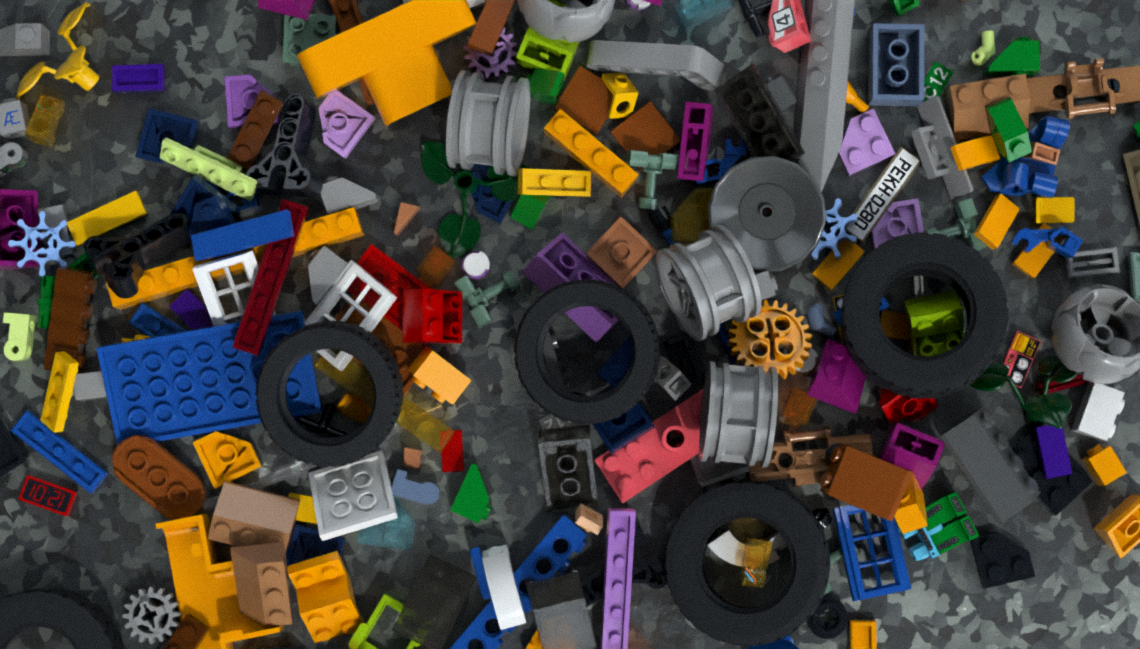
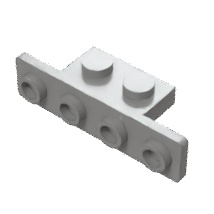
M936 96L922 102L917 108L924 127L911 131L914 146L922 162L923 171L928 179L943 176L951 199L972 192L973 187L967 170L959 171L950 147L957 145L940 97Z

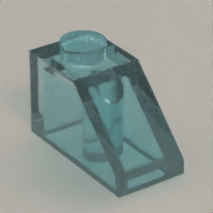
M681 0L674 8L679 20L684 24L685 28L700 25L735 5L732 0Z

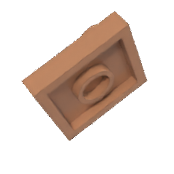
M619 216L585 254L618 286L624 288L658 251L626 220Z

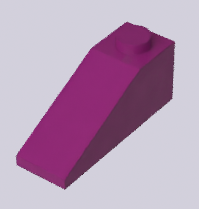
M685 102L677 179L704 181L714 117V107L712 104Z

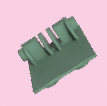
M310 14L308 20L284 15L282 63H290L292 67H299L300 63L296 56L297 54L334 37L336 16Z

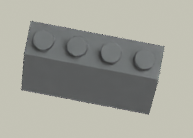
M983 406L957 420L940 436L998 525L1031 504L1041 493L1037 482L1029 476L1022 460L1014 454L1009 446L1008 439L1004 434L1000 433L992 415L986 412Z

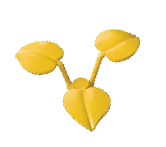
M85 2L71 11L64 18L58 29L57 34H63L73 52L57 70L44 66L45 62L43 61L30 68L19 84L16 95L18 100L46 72L54 74L56 80L64 78L72 84L76 82L85 91H89L97 83L100 76L88 67L89 63L84 59L86 47L81 45L77 48L69 36L71 29L76 26L82 17L85 8L91 6L90 3Z

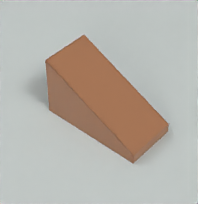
M1030 142L1032 152L1022 156V158L1057 165L1060 150L1038 142Z
M400 203L394 235L399 236L421 209L419 206Z
M404 448V467L420 470L423 451Z

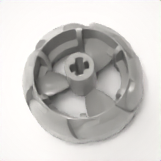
M517 0L520 12L524 14L525 21L531 29L545 38L567 40L568 43L584 41L596 35L603 25L609 21L615 0H593L591 6L585 7L578 0H558L560 3L565 4V7H560L548 0Z
M1097 284L1073 292L1058 307L1051 324V331L1054 334L1052 345L1061 362L1069 370L1082 375L1086 381L1097 384H1111L1119 382L1124 378H1129L1140 369V303L1132 299L1127 292L1114 286ZM1083 312L1092 313L1097 322L1086 334H1084L1080 325V314ZM1110 323L1117 330L1121 338L1114 337L1113 331L1106 324ZM1105 347H1108L1111 355L1103 352L1102 350Z

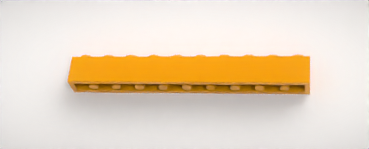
M353 207L304 222L293 257L313 252L317 248L321 249L323 246L329 247L365 236L358 211ZM267 244L200 262L196 261L194 256L145 270L138 282L139 290L137 294L130 298H119L107 284L112 305L114 308L122 310L139 305L142 302H149L185 291L187 288L198 287L193 267L242 251L253 249L260 267ZM242 263L228 267L231 276L245 272ZM223 268L209 272L213 282L227 278Z

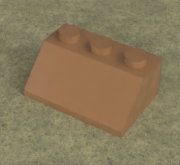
M1026 74L949 86L944 91L949 124L955 140L959 141L992 135L986 107L1009 97L1012 99L1026 129H1028L1030 95Z
M225 481L213 513L208 539L238 547L284 542L285 553L287 554L301 500Z
M284 542L231 547L230 551L240 613L265 627L292 624L293 602Z

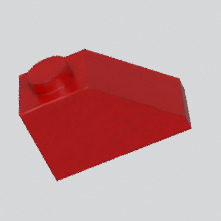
M882 388L879 405L890 423L899 422V419L919 422L938 407L934 398L928 399L923 397V399L909 398V396L905 395L903 397Z

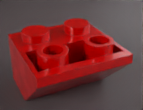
M425 288L404 290L402 342L461 344L462 292Z

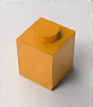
M1098 444L1087 450L1086 453L1088 455L1081 459L1097 486H1106L1127 473L1111 446L1101 447Z

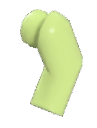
M994 31L981 32L982 46L971 54V60L975 65H984L995 55Z

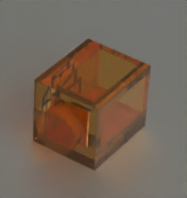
M434 245L416 269L420 274L418 279L430 288L433 284L439 288L457 263Z
M793 387L789 391L779 417L785 419L784 424L796 429L800 425L807 426L817 399L808 396L807 392Z

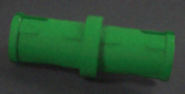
M55 276L40 277L39 298L36 300V304L39 305L38 328L48 329L50 324Z

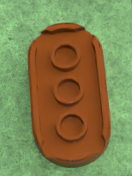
M133 435L124 439L115 448L112 460L116 477L163 516L176 520L194 516L201 509L206 497L203 481L194 471L157 441L145 435Z

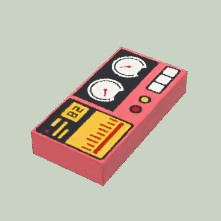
M1015 331L1002 364L1009 368L1007 376L1013 379L1017 388H1022L1041 341L1019 331Z

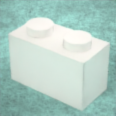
M1089 382L1071 431L1097 441H1108V438L1113 436L1116 429V424H1114L1117 414L1121 413L1125 404V400H1123L1124 392L1103 384Z

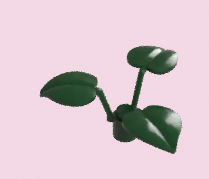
M423 142L421 162L428 179L435 184L445 185L453 177L454 184L461 193L462 217L457 214L448 215L441 221L438 229L439 240L450 258H457L470 252L476 246L481 236L479 222L476 219L467 218V196L475 193L477 185H483L487 187L492 186V194L498 200L503 202L514 201L520 197L518 195V174L516 176H509L506 170L504 174L499 175L494 172V167L490 166L487 170L489 182L483 181L480 178L475 179L469 171L459 172L462 169L461 165L457 169L449 167L446 156V143ZM521 163L520 169H530L529 167Z
M1057 355L1044 358L1039 362L1037 368L1038 373L1046 377L1043 394L1031 395L1027 401L1022 397L1013 379L1007 376L1009 368L1002 363L992 362L970 386L981 391H995L1002 388L1005 382H1008L1020 401L1021 408L1026 409L1029 424L1034 426L1048 424L1061 429L1067 415L1071 411V400L1066 395L1060 393L1048 394L1049 383L1051 380L1058 383L1068 382L1074 379L1078 373L1069 370Z

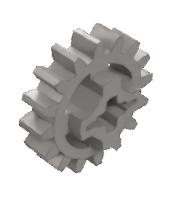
M151 586L148 589V593L144 588L138 590L139 596L135 594L130 596L133 603L124 605L129 610V613L122 615V618L129 619V623L124 627H132L133 631L130 636L134 637L139 634V642L141 643L147 638L150 644L156 642V637L160 642L166 640L165 633L169 636L173 635L174 631L171 627L180 625L175 620V617L182 615V612L175 611V607L180 603H172L171 599L174 594L170 593L165 596V588H160L156 592L155 586ZM152 598H157L164 603V605L155 603L154 599ZM138 605H140L141 609L139 615L136 617V610ZM156 611L157 616L149 619L148 614ZM168 613V621L165 625L163 621ZM140 625L149 627L150 631L153 632H148L142 629Z

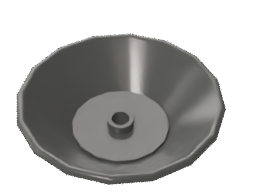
M777 156L751 157L730 167L715 184L708 204L709 230L716 225L726 227L742 246L753 271H783L802 262L818 245L826 224L825 199L815 179L797 163ZM766 207L772 210V214L769 216L764 215L762 212Z

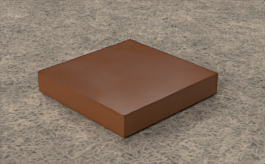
M579 66L555 105L554 111L563 110L579 125L597 136L608 118L613 94L600 77Z
M651 101L610 131V134L626 154L627 150L646 151L650 155H659V153H668L681 143V139ZM637 167L638 170L641 172L642 167Z

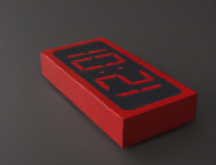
M27 475L18 500L67 517L71 513L78 492L32 475Z

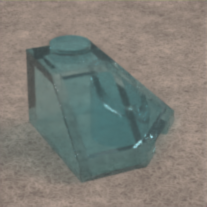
M393 495L398 518L360 529L357 543L411 550L415 523L406 513L395 495Z

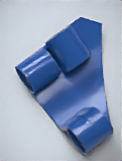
M1045 116L1028 133L1030 142H1038L1060 150L1067 139L1070 121ZM1022 157L1011 162L1003 158L981 177L989 191L1011 196H1022L1029 193L1053 198L1058 183V177L1054 176L1055 165Z

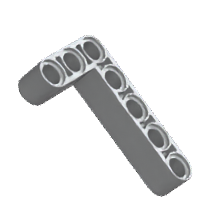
M591 40L586 67L597 71L683 76L701 89L719 91L724 64L708 51L698 46Z

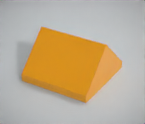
M1130 495L1093 528L1120 559L1140 542V495Z

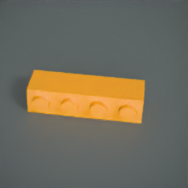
M560 109L544 127V134L584 168L591 171L596 178L620 198L637 181L639 176L637 172L563 110Z

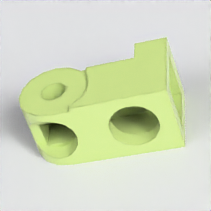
M4 312L3 323L10 324L8 341L4 346V354L9 360L25 361L29 359L33 350L36 316Z

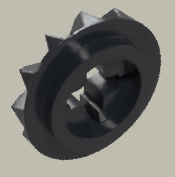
M823 597L815 612L807 620V626L813 634L820 638H835L845 630L848 623V614L840 601L832 597ZM828 606L829 614L837 618V620H830L825 629L824 621L816 618V615H824Z

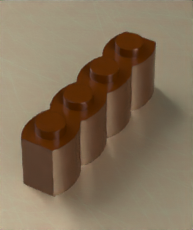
M60 267L57 269L51 306V320L47 336V348L44 358V370H52L55 352L65 351L79 363L78 373L86 365L87 356L84 354V344H87L90 338L87 320L91 319L93 314V304H90L91 294L95 293L97 287V280L94 279V272L70 267Z

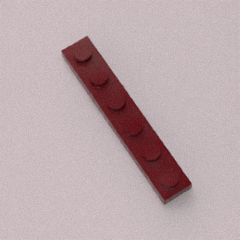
M282 199L278 212L283 210L291 212L295 236L267 244L232 348L259 356L309 210L306 206Z

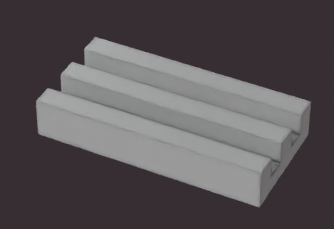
M1117 247L1077 251L1074 257L1070 259L1064 257L1066 259L1065 267L1068 270L1067 279L1120 272ZM1109 253L1112 255V258L1073 262L1072 259ZM1113 263V268L1074 272L1076 267Z
M866 511L870 532L876 531L870 512ZM861 512L853 514L859 533H866ZM875 515L880 530H883L881 517ZM882 535V536H883V539H884V542H885V545H886V548H887V543H886L885 535ZM878 536L873 537L872 539L878 553L875 554L876 559L889 556L888 548L887 551L883 552ZM863 539L862 541L869 560H872L867 539Z

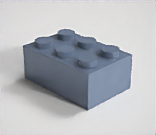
M873 23L868 30V105L919 106L924 101L925 24Z

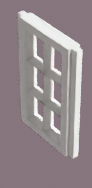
M253 249L202 263L192 268L214 326L228 324L227 320L243 317L245 310L237 291L248 287L253 288L259 270ZM242 263L249 282L235 285L228 267ZM223 268L230 287L216 291L209 272ZM232 292L239 312L225 315L218 296Z
M351 260L305 323L309 325L324 321L325 319L336 321L329 313L342 297L351 307L340 321L345 322L354 309H356L365 317L359 326L363 327L366 331L372 332L398 297L360 265ZM357 276L367 285L354 301L345 294V291ZM372 288L381 297L368 313L359 303L368 290ZM330 349L317 351L340 371H343L354 357L343 351H340L337 355Z

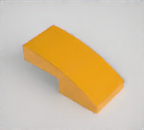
M992 135L950 147L959 171L992 163L1000 159Z

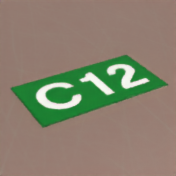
M936 61L924 80V101L936 96L940 97L954 73Z

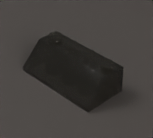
M751 64L714 90L752 157L777 156L797 162L805 154L755 64Z

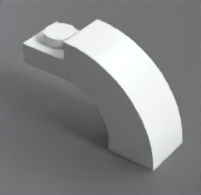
M728 529L713 537L707 544L714 554L726 562L748 568L761 567L775 562L780 557L774 549L778 547L779 550H782L788 546L778 531L762 542L745 544L739 542Z
M507 544L494 546L482 551L484 570L500 629L503 630L526 623Z

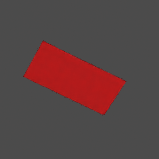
M462 430L440 431L442 473L464 471Z

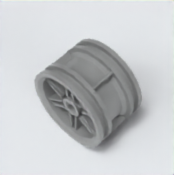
M467 70L460 71L452 90L446 127V156L450 168L457 169L461 165L463 170H471L474 164L493 166L494 172L499 175L504 174L506 170L509 176H516L518 174V169L521 167L525 153L530 120L531 91L528 78H520L517 82L514 76H507L504 83L499 84L485 82L482 72H474L471 75Z
M716 225L710 230L702 231L698 235V240L692 244L683 246L680 243H675L669 249L663 248L657 252V270L666 298L683 329L695 341L700 342L707 336L717 334L720 323L729 319L742 323L749 317L753 318L760 314L762 308L761 294L751 263L738 240L723 225Z
M709 361L701 408L700 462H706L708 457H712L713 463L724 461L754 466L757 461L761 467H768L773 450L777 419L778 373L776 367H769L768 372H764L763 366L729 365L722 362L721 367H716L714 361Z

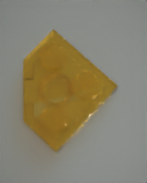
M714 188L694 189L671 215L672 242L697 241L698 235L702 231L709 230L708 204Z

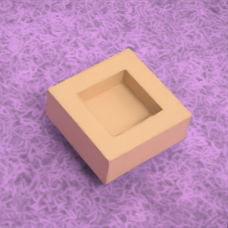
M580 503L575 511V523L583 531H591L598 535L603 528V515Z

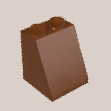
M839 442L838 447H835L831 453V464L828 471L824 472L821 477L820 491L892 522L912 472Z

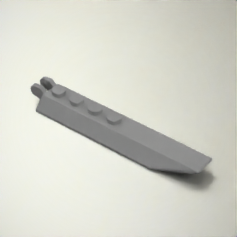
M806 0L805 19L811 42L802 45L793 136L794 162L815 179L821 192L842 147L855 0Z

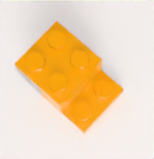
M338 551L287 566L288 575L296 589L300 616L315 643L327 641L343 634L353 633L361 623H364L356 606L352 580Z

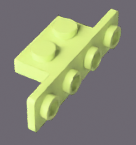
M165 138L162 141L160 159L191 174H197L202 179L246 200L251 201L254 198L257 180L243 174V166L199 145L192 150L169 138Z

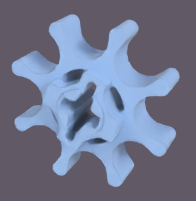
M839 198L835 200V205L832 209L825 210V225H828L831 232L826 234L823 230L819 243L812 252L814 260L818 259L819 252L823 248L832 249L835 259L839 260L841 254L837 246L841 241L846 240L852 244L857 243L856 236L845 232L848 224L857 222V215L852 214L846 218L839 216L838 210L842 206L841 199Z
M41 211L38 215L40 223L36 227H28L22 219L17 221V226L24 230L25 237L21 241L9 240L8 246H18L25 251L24 259L17 263L18 268H22L27 261H35L40 267L38 275L44 277V265L48 261H55L60 267L67 266V263L59 257V251L64 247L74 248L76 243L75 241L64 242L59 237V231L67 225L65 220H62L56 228H50L44 222L45 212ZM47 237H51L46 245L48 249L42 247L33 252L38 243L37 239L43 241ZM28 240L31 242V248L27 246ZM54 240L56 241V248L53 246Z

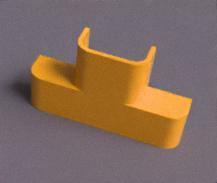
M412 0L316 44L296 56L317 99L363 79L385 127L409 114L446 97H451L452 86L433 46L475 27L477 23L466 0Z
M207 514L155 524L156 529H163L166 537L177 602L180 603L178 609L179 612H182V615H180L181 622L186 614H191L210 628L197 649H234V641L279 633L284 630V625L265 627L240 613L232 561L218 562L215 541L208 539L211 521Z

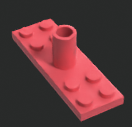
M704 388L654 420V429L611 455L607 451L594 460L622 503L699 453L700 420ZM669 431H674L681 436V443L677 444L675 448L667 443Z

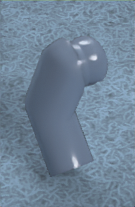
M814 303L807 310L809 327L816 333L831 340L837 328L825 323L822 305Z

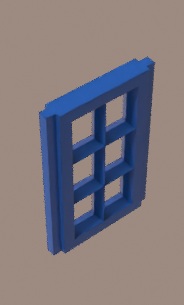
M853 505L833 508L852 601L911 589L895 518L891 522L881 517L883 530L870 532L865 510ZM861 512L866 533L853 536L848 515ZM885 535L889 556L876 559L872 538ZM867 539L872 560L859 563L854 541ZM891 562L895 583L882 585L878 564ZM873 566L877 587L864 589L860 568Z

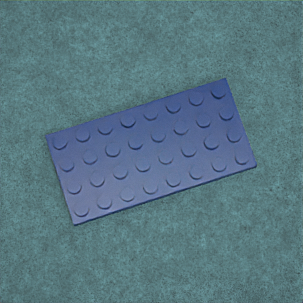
M303 310L272 316L259 356L232 348L241 321L97 347L117 445L133 435H145L158 442L261 423V415L258 413L256 405V382L259 380V371L265 362L266 356L279 341L290 333L306 326ZM312 353L303 357L294 366L287 381V403L294 417L323 411Z

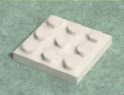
M382 450L366 455L364 458L351 464L347 463L337 467L329 466L308 473L319 536L322 541L398 518L386 459Z

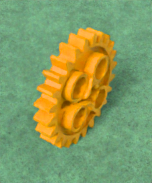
M764 300L760 314L757 316L749 317L742 323L732 320L731 327L733 329H729L728 336L731 339L728 341V346L734 347L731 349V356L738 355L735 364L744 363V366L750 367L763 366L764 372H768L769 367H776L777 373L783 379H786L787 371L794 375L797 370L796 367H803V360H807L809 357L807 351H810L812 344L809 343L812 334L806 333L809 325H801L804 316L796 318L797 309H793L790 312L787 311V303L782 308H779L777 300L774 301L773 306H769L768 301ZM765 320H769L770 322V340L769 338H766L768 334V327ZM775 325H783L787 330H779ZM756 326L760 328L761 332H754L750 327ZM770 341L774 342L771 349L774 361L770 359ZM785 348L790 354H782L779 349ZM753 350H760L764 355L758 356L754 354Z

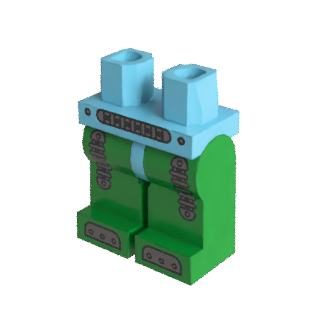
M949 491L925 505L927 527L902 534L899 526H897L899 534L903 539L915 534L919 542L908 548L914 561L925 558L933 559L968 540L971 541L979 537L969 515H963L967 511L956 491Z

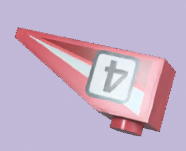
M772 0L768 20L770 30L768 38L771 45L786 53L811 42L801 0Z

